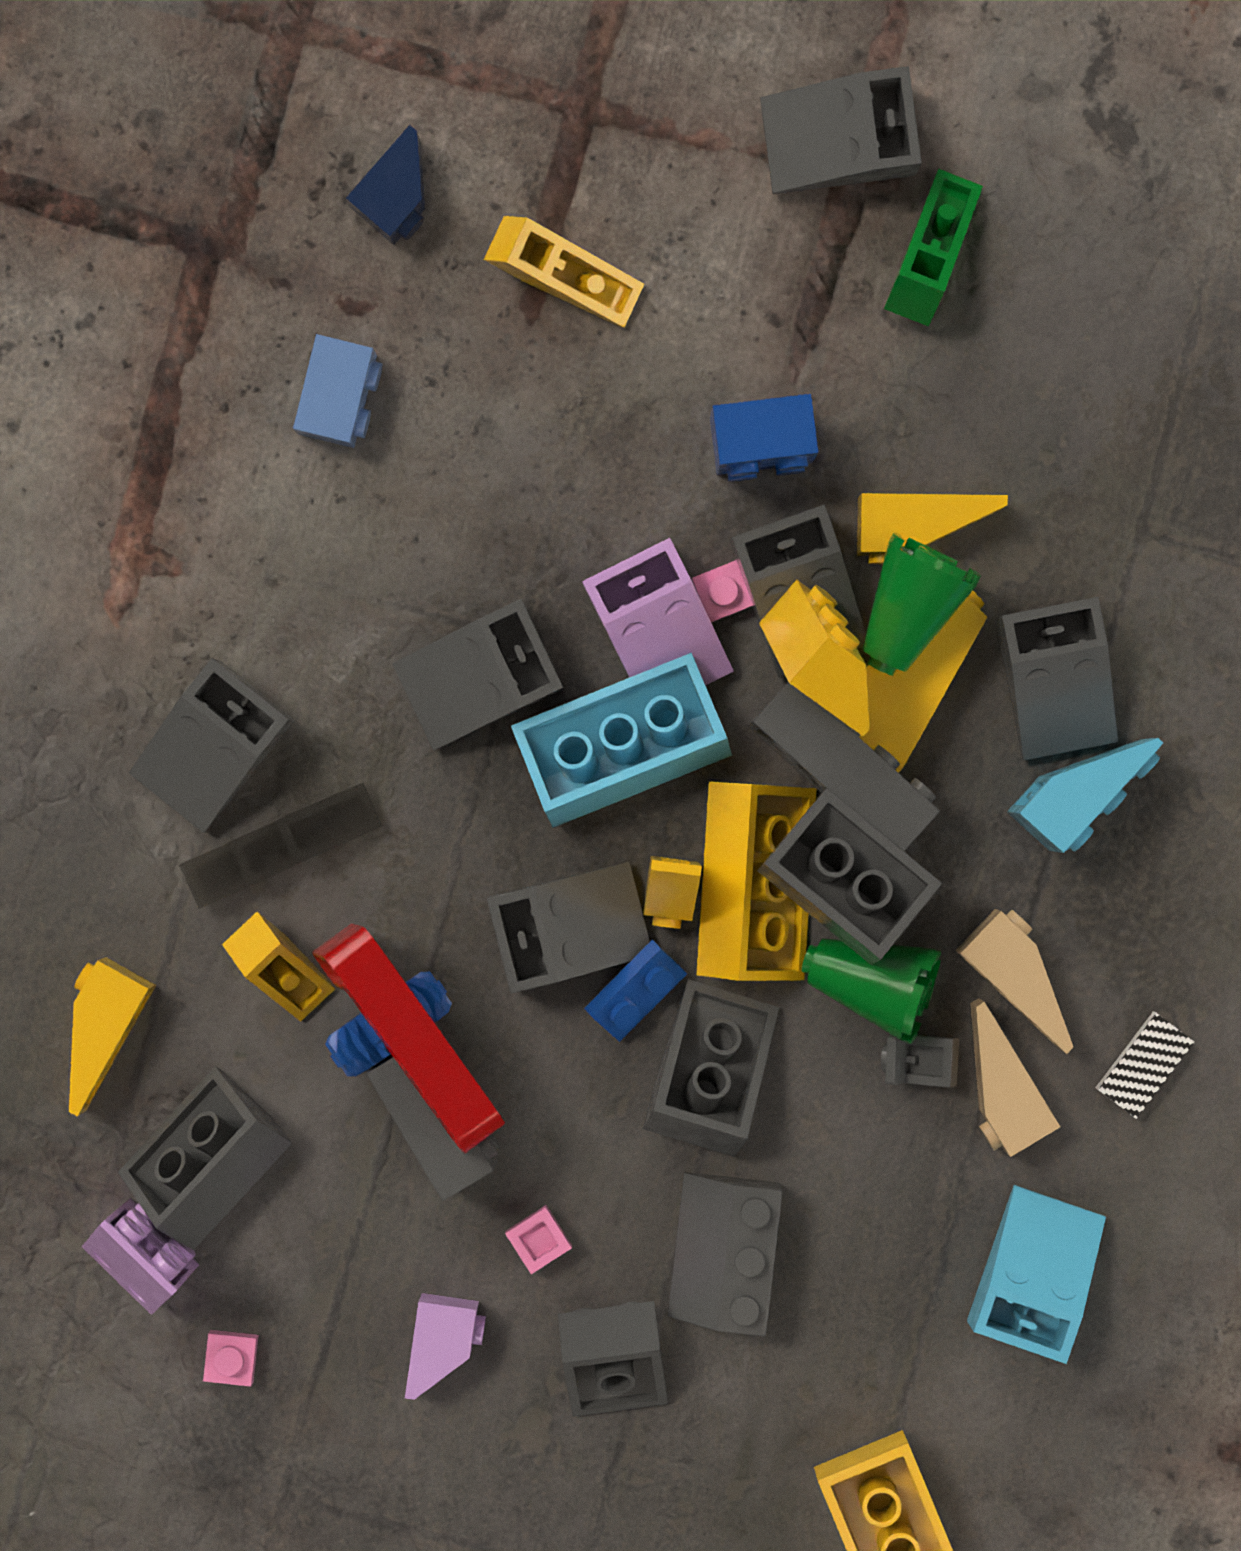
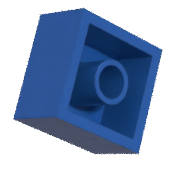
M811 394L712 406L710 425L716 474H727L728 481L730 482L755 479L759 470L771 468L776 469L777 476L805 472V467H808V464H812L818 454Z

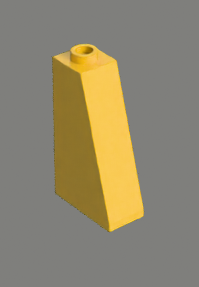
M974 591L971 592L906 672L896 669L894 675L891 676L873 668L869 664L866 665L870 730L864 736L860 735L859 738L872 750L877 745L887 750L900 763L896 768L898 773L905 766L987 619V616L980 610L985 603Z

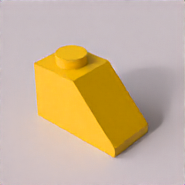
M258 911L222 944L244 977L300 1022L335 990L332 983L296 945Z

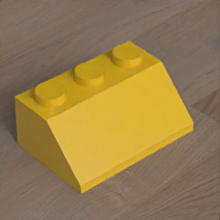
M796 579L759 624L788 682L860 735L864 736L870 730L866 664L856 648L860 641L845 628L849 622L835 609L838 603L828 592L818 585L809 589Z

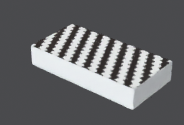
M1152 1012L1095 1088L1137 1119L1194 1044V1041L1159 1014Z

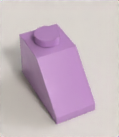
M421 1294L417 1308L405 1393L406 1399L415 1400L470 1358L473 1344L482 1345L486 1316L477 1315L479 1301Z

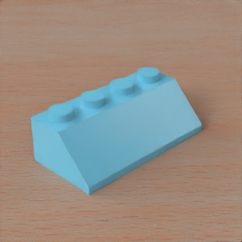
M692 653L511 725L543 809L553 828L732 756L728 738Z

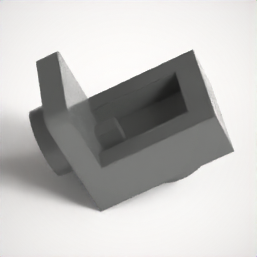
M917 1034L913 1043L909 1044L892 1035L888 1036L887 1043L881 1052V1068L883 1072H886L885 1083L889 1085L906 1083L948 1088L956 1087L959 1038Z

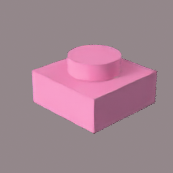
M737 560L691 579L711 623L753 606Z
M547 1205L505 1232L530 1274H533L572 1249L571 1242Z
M210 1330L207 1340L203 1382L251 1387L254 1383L259 1335Z

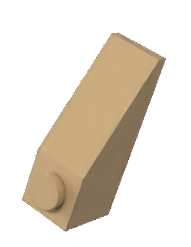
M994 909L955 951L1059 1050L1068 1054L1073 1048L1071 1038L1038 947L1027 936L1033 929L1013 910L1005 915L1002 911Z
M978 998L971 1002L970 1005L979 1111L986 1120V1122L979 1125V1128L994 1151L1002 1147L1012 1157L1060 1128V1125L986 1003Z

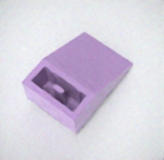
M670 538L582 581L629 678L689 653H692L705 686L734 672L699 595Z
M131 1198L107 1217L82 1245V1248L151 1315L179 1289L199 1266L193 1259L196 1255L195 1251L157 1230L140 1204L135 1203Z

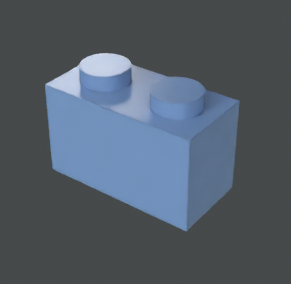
M316 334L293 426L298 435L351 448L355 447L357 437L365 438L371 416V410L364 409L368 390L376 392L382 372V363L376 362L377 354L373 348Z

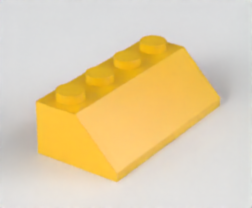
M709 782L696 975L736 981L804 980L805 973L801 970L807 947L809 913L757 870L816 801L817 788Z

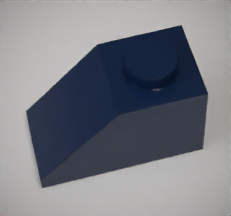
M410 124L346 197L350 208L393 245L401 237L408 240L419 229L425 219L421 215L425 210L421 142L417 130Z

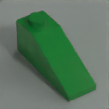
M938 168L886 301L885 310L929 327L946 290L982 191V185Z

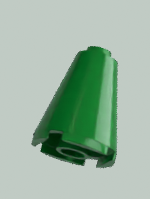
M893 533L888 541L862 649L870 655L867 664L891 676L894 675L896 669L906 672L976 588L982 576L971 568L967 572L957 567V560L911 538H908L905 546H902L904 539L898 533Z
M822 938L818 946L810 944L801 971L808 974L807 983L813 988L897 1039L912 1044L922 1023L915 1021L916 1016H921L923 1010L928 1008L941 963V960H938L941 951L933 948L892 945L881 960L870 965L843 941Z

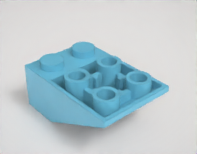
M1159 738L1140 739L1041 775L1010 807L1007 813L1049 851L1064 853L1071 849L1075 852L1094 832L1089 826L1091 822L1102 812L1109 815L1124 800L1127 793L1122 788L1130 779L1135 776L1139 779L1143 778L1156 765L1160 756L1155 752L1163 742Z
M1013 1185L967 1318V1322L973 1332L1067 1364L1083 1318L1106 1217Z

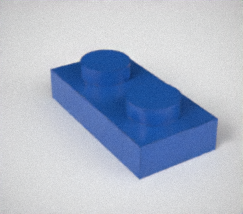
M652 939L584 1009L620 1042L687 973Z

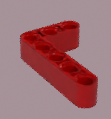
M351 923L312 951L313 956L334 985L347 992L449 1136L464 1154L505 1124L494 1105L383 950L363 926Z

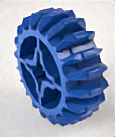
M420 972L405 982L434 1023L449 1012L452 1003L446 995L447 991L439 980L436 981L431 972ZM362 1013L330 1034L325 1043L332 1054L330 1057L338 1068H342L347 1077L360 1075L390 1055V1052Z

